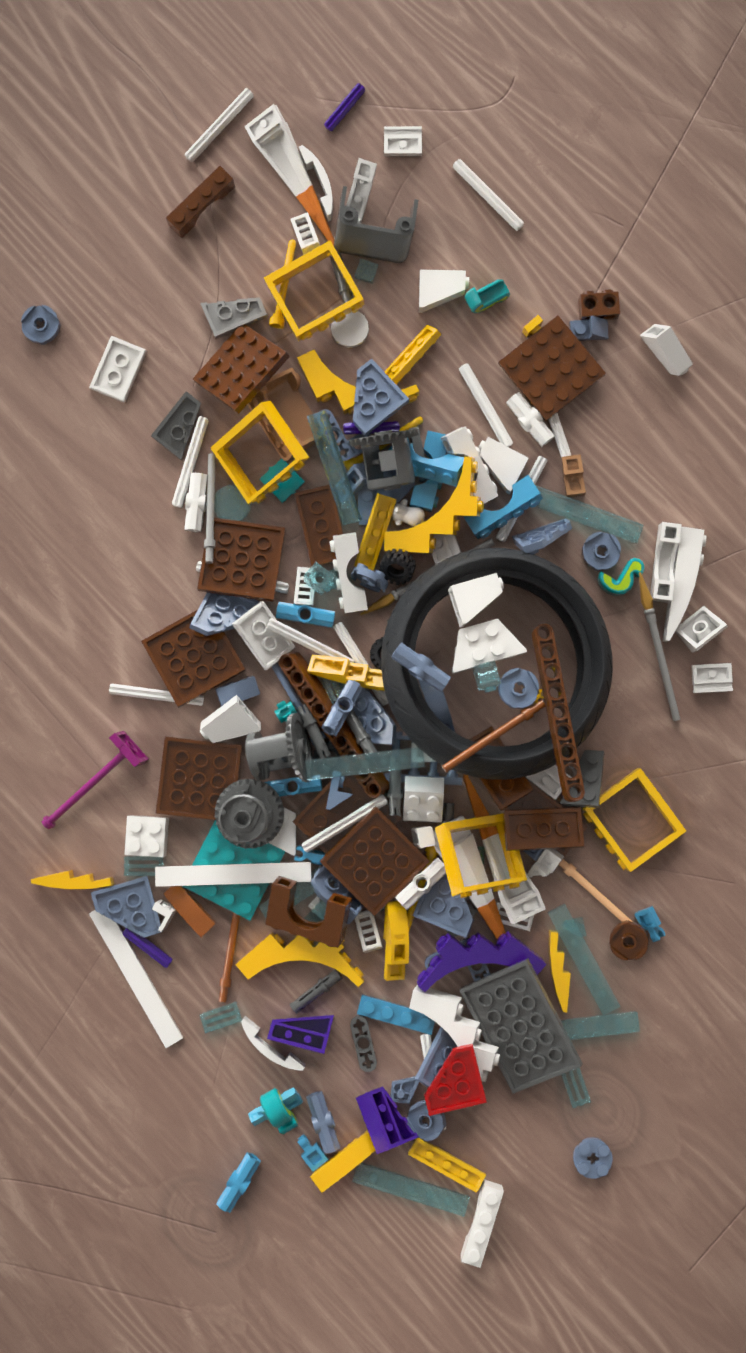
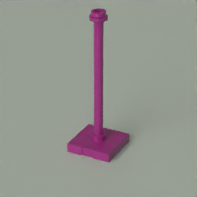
M125 731L116 732L109 737L120 753L51 816H44L41 822L48 830L56 826L54 822L124 758H127L134 767L143 765L149 760Z

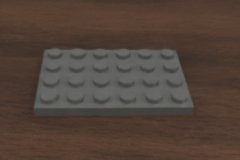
M529 959L459 989L474 1020L480 1022L479 1029L482 1030L486 1043L499 1047L497 1052L500 1055L498 1066L513 1094L582 1066L583 1063Z

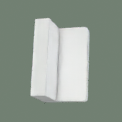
M160 899L155 902L152 910L165 916L158 931L163 932L172 920L176 909L171 904Z

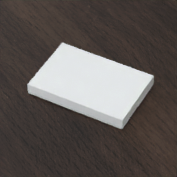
M111 336L89 388L125 403L147 351Z
M260 601L232 623V625L264 670H268L279 661L283 654L293 650L295 645L287 637L267 628L269 620L271 618L276 620V618L264 601Z

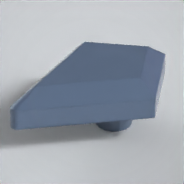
M416 1076L392 1081L390 1097L394 1102L410 1103L419 1081L415 1080Z

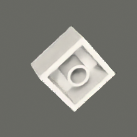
M405 776L403 821L442 823L444 778Z
M127 816L125 855L165 857L167 855L169 818Z

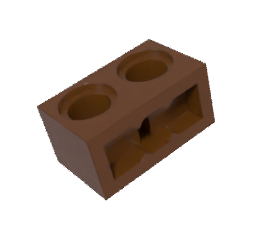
M611 289L603 290L602 293L585 291L579 296L580 320H589L591 316L606 320L618 319L620 315L618 291L613 292ZM610 301L613 304V307H606L604 305V302ZM585 303H592L594 305V308L588 309L585 306Z

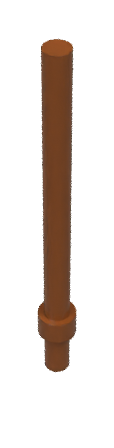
M540 700L531 707L524 708L520 711L519 715L442 765V768L445 772H448L524 720L528 721L534 717L533 714L546 706L543 700Z
M234 912L223 977L220 978L219 986H221L219 1002L224 1003L227 1001L228 988L231 987L232 982L230 976L240 915Z

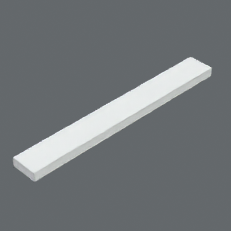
M311 862L155 867L156 886L273 883L278 876L297 882H311Z
M95 910L89 913L165 1048L181 1040L183 1035L129 941L123 936V931L119 924Z

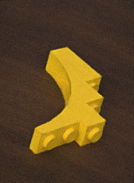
M315 350L297 357L298 363L317 402L329 401L332 399V395L335 394L344 415L347 413L349 415L353 414L356 387L344 382L324 365ZM417 385L402 389V392L409 398V403L417 400V396H419Z
M464 457L458 485L448 502L439 512L415 527L401 531L385 532L384 551H392V549L396 548L397 552L399 549H402V552L433 553V549H436L434 534L456 535V532L459 531L460 520L457 519V516L480 517V513H483L484 503L481 501V497L473 496L477 491V481H474V476L478 472V462H475V458Z
M271 932L236 963V966L247 979L274 964L305 960L321 963L336 969L347 976L357 987L364 983V973L359 967L354 968L350 962L352 960L345 952H340L345 946L343 942L338 948L329 947L321 942L314 945L313 942L315 941H310L308 938L299 935L284 946L282 937L278 933L274 935Z

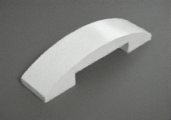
M301 145L299 146V153L307 171L314 168L325 196L321 197L320 200L329 222L332 220L333 198L328 176L315 155Z
M361 158L358 159L353 184L346 206L353 207L358 212L357 223L361 224L377 168L376 163Z
M245 1016L242 1019L241 1023L246 1035L264 1056L289 1069L302 1071L305 1068L306 1064L290 1052L285 1058L256 1035L260 1027Z

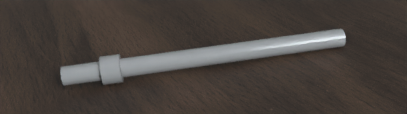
M213 453L208 454L206 539L204 540V549H206L205 562L208 564L213 563V550L216 547V540L214 539L216 456Z

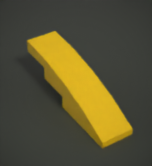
M312 655L307 670L310 674L346 684L348 680H355L360 683L362 688L385 691L381 670L370 669L367 664L350 663L347 658Z
M73 870L31 879V883L61 889H93L114 885V879L109 877L94 881L93 873L74 877Z
M549 930L548 953L554 991L561 1010L567 1013L571 973L563 970L565 953L557 950L559 933Z
M368 1130L360 1137L355 1138L342 1151H338L310 1176L321 1193L375 1151Z

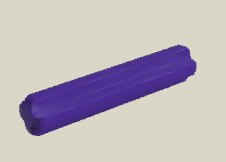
M360 83L356 84L324 123L326 129L330 132L335 129L364 94L365 87Z
M383 422L369 434L389 430L399 432V422ZM344 423V434H362L353 423Z
M125 928L122 933L124 937L163 967L167 968L171 964L173 959L148 939Z

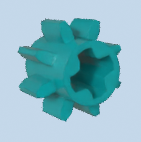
M284 700L276 705L278 709L274 711L281 723L287 722L290 714L298 713L291 701L286 704Z

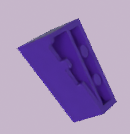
M334 1015L273 1019L267 1039L324 1054Z
M383 1086L356 1097L377 1154L419 1137L408 1126V1120L400 1115L396 1109L397 1105Z

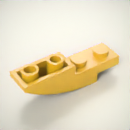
M389 901L385 905L383 939L386 941L384 979L386 981L405 980V964H409L407 911L399 901Z

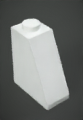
M420 270L419 313L463 296L465 289H469V277H466V271Z
M654 324L640 335L670 374L681 376L693 365L670 326Z
M488 437L486 442L482 440L478 447L481 452V460L488 467L489 472L503 490L510 495L513 489L512 485L517 482L529 458Z
M497 573L450 586L448 591L459 627H464L503 592V581L501 578H498Z
M236 695L201 721L200 732L205 739L209 738L212 743L248 735L249 733L259 732L261 730V722Z

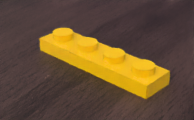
M426 325L384 372L397 385L414 364L423 357L424 353L435 344L441 333L437 329Z
M377 493L359 553L354 563L355 567H357L358 563H361L374 571L397 499Z
M418 1137L414 1140L408 1152L409 1156L477 1193L486 1173L432 1143L423 1141L424 1139Z

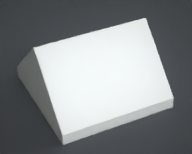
M703 606L681 623L675 632L693 653L702 648L728 626Z

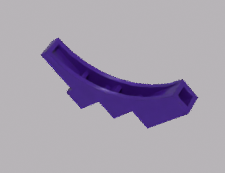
M509 931L498 938L496 945L477 932L467 940L466 946L447 933L437 941L436 949L439 955L434 956L426 971L423 970L419 974L417 984L421 990L426 992L436 981L448 973L474 964L494 963L512 966L529 959L538 975L546 966L543 958Z

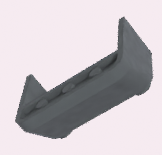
M343 186L339 203L334 248L343 254L403 263L409 255L419 200H414L410 217H401L397 220L395 230L357 223L358 212L356 209L345 206L347 187Z

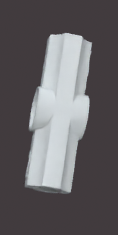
M520 392L513 395L506 402L517 416L522 428L526 432H530L541 447L555 437L543 422L541 414L537 409L529 405Z
M191 473L189 493L186 495L185 530L191 532H201L203 513L206 511L208 475L203 473Z
M437 857L395 897L406 910L424 894L428 893L432 886L446 874L444 863ZM420 880H427L426 887L418 888Z

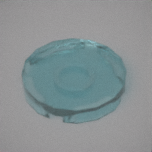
M236 485L224 486L216 492L214 512L219 518L241 521L247 517L251 504L246 502Z

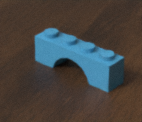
M428 430L423 450L424 454L430 459L441 458L446 455L445 447L440 439L445 434ZM428 480L423 484L414 485L410 507H419L423 511L432 512L433 508H437L439 497L436 496L437 489L441 490L443 483Z
M409 443L415 476L457 487L462 473L463 457L447 454L436 459L424 458L416 454L413 444Z
M529 475L512 485V498L504 508L497 511L483 509L480 517L463 516L477 539L488 537L494 529L504 527L508 520L521 516L524 510L529 507L533 508L540 503V500L543 498Z

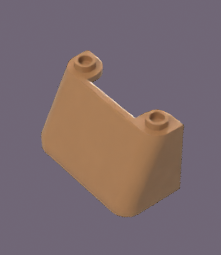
M292 367L272 376L248 403V407L252 411L261 402L271 401L304 450H307L321 441L323 437L315 424L314 414L298 391L301 378ZM265 415L258 423L281 458L285 461L294 458Z

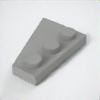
M260 297L237 299L230 302L200 303L216 339L235 331L238 327L247 326L268 317Z

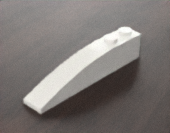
M681 527L680 542L674 562L675 584L673 600L667 605L662 642L670 641L681 622L693 593L699 566H702L704 554H701L702 547H705L706 535H704V530Z

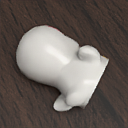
M403 499L400 504L395 505L393 520L397 526L404 522L415 527L424 522V511L419 507H407V499Z

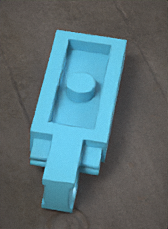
M294 1087L281 1094L284 1105L290 1110L303 1103L302 1097ZM262 1106L255 1108L248 1114L254 1126L268 1120Z

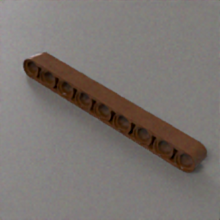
M540 624L532 632V641L546 705L562 795L566 801L576 802L584 797L585 790L554 632L550 625ZM539 630H544L546 632V639H543L539 636ZM543 649H547L550 652V658L543 656ZM547 669L554 671V678L547 676ZM551 688L558 691L557 698L550 695ZM555 708H559L562 711L561 718L554 715ZM558 728H563L566 731L565 738L558 735ZM563 747L567 748L570 752L568 758L562 755ZM567 767H570L574 772L572 778H569L565 773ZM571 787H574L578 792L576 798L570 796L569 790Z
M294 651L283 654L279 659L281 669L322 727L334 701L317 676L307 672L309 665L299 652ZM346 719L336 736L326 733L369 797L377 798L389 791L388 780L373 758L367 759L361 746H358L356 743L357 739Z

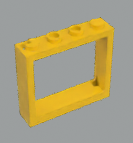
M331 240L264 277L267 287L298 342L307 338L310 339L313 333L318 330L319 332L326 330L329 324L335 321H342L346 318L345 315L351 312L356 313L358 309L365 305L362 295ZM331 255L355 298L299 329L275 286Z
M271 401L261 402L210 447L248 504L260 503L265 500V495L268 492L272 493L278 489V484L281 481L285 482L292 477L291 473L294 470L298 471L305 466L304 462L309 459V456ZM266 415L295 460L257 491L228 448Z
M641 768L635 769L601 794L600 804L636 779L674 832L632 863L593 812L595 808H582L585 812L583 816L588 823L592 822L596 827L594 832L600 839L604 838L607 842V845H605L611 855L615 853L618 857V865L623 871L626 869L629 872L636 869L686 832V829Z
M503 814L446 822L435 827L452 897L460 895L461 898L472 896L474 892H477V895L489 893L488 890L493 889V892L505 890L504 887L509 886V889L520 887L519 883L527 881L520 851H506ZM497 826L510 879L464 887L451 833Z

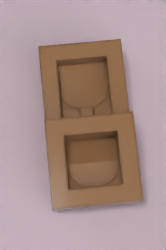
M581 454L562 457L566 498L585 495Z

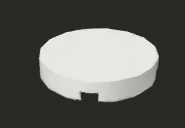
M359 311L356 313L351 312L345 315L346 318L342 321L332 323V336L339 345L353 348L365 341L369 332L368 321Z

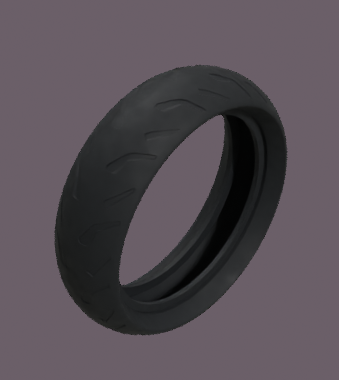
M486 548L462 552L446 558L421 574L407 588L393 609L386 626L381 651V672L385 694L393 715L409 739L421 751L441 765H444L477 742L460 736L444 725L425 701L417 678L412 676L407 668L392 659L391 656L401 642L415 652L417 637L424 619L440 600L449 595L448 589L450 586L497 573L498 578L502 579L503 584L520 587L545 601L558 614L568 629L577 660L576 684L568 705L576 749L587 739L598 723L608 700L613 673L612 650L608 631L600 611L586 590L571 575L552 562L534 554L531 555L524 551L507 548ZM558 728V735L565 738L566 731L563 728ZM550 730L539 738L520 745H487L451 770L477 778L507 780L526 777L549 769L556 765ZM563 747L562 755L568 757L570 755L569 750Z

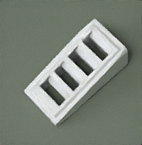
M308 213L290 219L303 255L320 246ZM304 222L308 223L300 227H297V225L302 224Z
M297 567L294 604L302 606L314 605L317 568ZM301 573H311L312 577H303ZM300 580L311 581V584H300ZM300 588H311L310 592L300 591ZM299 595L310 596V598L301 599L299 598Z
M431 826L411 829L415 847L424 848L435 845L433 828Z
M369 910L359 912L354 919L363 952L368 953L382 949L383 945L374 915ZM366 917H370V919H371V920H368V921H365V922H361V923H360V920H359V919H363V918H366ZM372 924V928L362 930V927ZM372 932H374L375 934L367 938L364 937L365 934H369ZM376 940L377 943L367 946L366 942Z

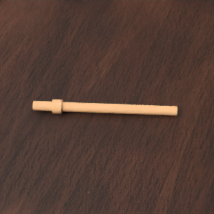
M562 859L559 866L564 869L563 872L567 876L573 877L621 922L626 920L633 922L577 872V868L573 864H569Z

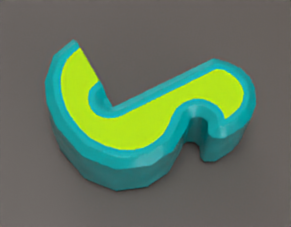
M498 279L477 291L473 287L465 294V300L471 312L476 314L489 309L496 303L505 301L509 298L510 292L504 280Z
M638 558L630 559L617 581L600 572L597 578L598 584L608 594L614 596L624 595L634 584L633 575L638 578L639 572L643 573L644 564Z
M274 1088L260 1096V1103L268 1120L273 1127L278 1128L280 1134L284 1135L298 1126L294 1113L284 1105L278 1089Z

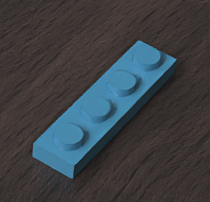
M364 994L361 996L357 1011L358 1015L432 1035L435 1021L426 1015L403 1005Z

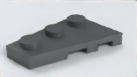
M186 391L151 435L152 438L180 460L185 451L201 403Z
M584 750L579 761L585 790L584 797L576 802H568L563 797L560 802L561 806L600 808L604 751ZM571 787L569 790L570 796L576 798L578 792L574 787Z

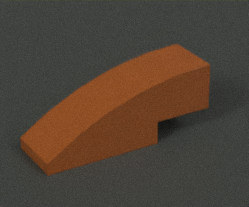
M171 886L164 893L167 900L200 937H203L217 923L185 887Z

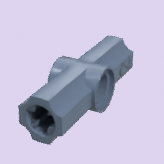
M402 642L391 656L392 659L407 668L412 676L421 681L424 680L440 692L451 678L437 668L428 657L423 654H417Z
M348 680L321 727L325 733L334 736L338 734L363 689L360 683L355 680ZM339 705L343 706L345 710H342Z
M322 1091L311 1093L306 1096L312 1114L311 1119L314 1130L319 1135L324 1153L335 1152L340 1149V1144L336 1135L332 1113L328 1110Z

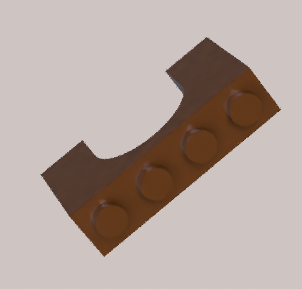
M278 876L272 883L265 925L271 926L276 930L287 931L292 935L308 938L310 941L324 943L329 947L338 948L345 938L352 898L333 893L327 901L324 920L311 922L302 918L295 909L294 897L297 881Z

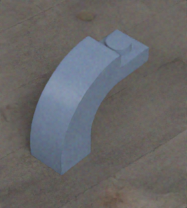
M418 679L424 699L430 709L444 725L455 732L443 690L440 692L424 680Z

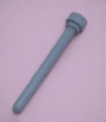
M275 663L272 669L295 708L297 709L301 706L304 713H306L303 704L280 665ZM320 731L321 734H322L323 739H325L326 736H325L324 732H323V731Z

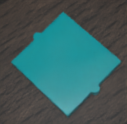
M281 458L273 467H269V471L260 478V481L266 485L289 464ZM295 471L291 473L292 477L285 482L281 481L278 484L279 488L272 492L282 504L292 494L295 495V491L305 483Z

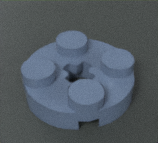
M46 305L32 306L22 315V331L30 341L45 345L57 336L61 324L57 314ZM44 320L45 326L38 329L37 321L42 322Z
M596 532L590 535L582 547L584 561L588 566L598 571L612 568L618 562L621 552V545L618 539L610 533ZM597 547L606 548L605 556L597 554Z
M358 563L351 573L354 581L358 578L361 581V586L375 592H380L381 589L385 592L389 585L383 572L379 570L374 572L361 563Z
M521 668L511 669L502 676L498 683V692L501 700L512 709L526 708L537 698L539 683L536 676L528 670L526 671ZM515 683L523 685L522 694L514 691Z
M325 866L319 868L311 880V885L316 895L326 904L333 893L347 897L350 892ZM328 880H334L335 888L329 886Z
M425 1100L418 1101L408 1111L407 1124L413 1133L416 1132L419 1138L424 1139L423 1141L436 1139L446 1127L444 1113L429 1116ZM424 1116L429 1118L430 1125L422 1122Z
M595 1137L582 1140L573 1151V1162L578 1172L584 1177L591 1179L600 1178L608 1174L613 1161L612 1152L608 1145ZM592 1153H595V1156L598 1157L594 1163L587 1159Z

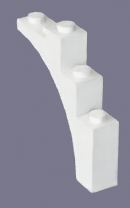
M417 985L413 990L409 1008L437 1022L451 1036L458 1047L473 1043L482 1083L486 1082L488 1072H491L494 1066H498L500 1055L497 1052L499 1047L480 1042L482 1030L479 1029L480 1022L461 1017L464 1006L461 1004L462 997L432 988L424 992Z

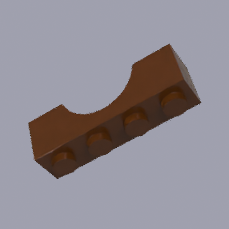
M219 166L166 217L168 225L183 238L196 225L201 213L211 203L219 199L222 200L235 188L233 178Z

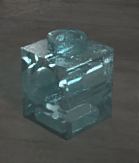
M315 562L305 573L304 582L322 596L325 591L328 593L333 588L334 575ZM318 577H322L325 579V581L319 583L315 579Z
M495 660L475 665L472 668L479 691L485 690V693L497 690L496 686L501 684Z

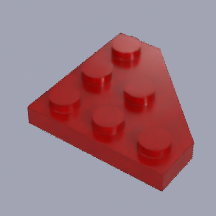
M473 1043L452 1049L424 1094L429 1116L487 1103Z

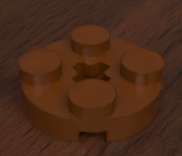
M626 920L616 925L611 931L610 948L613 954L621 960H637L646 953L649 937L641 925ZM625 938H633L634 944L629 943L626 945Z

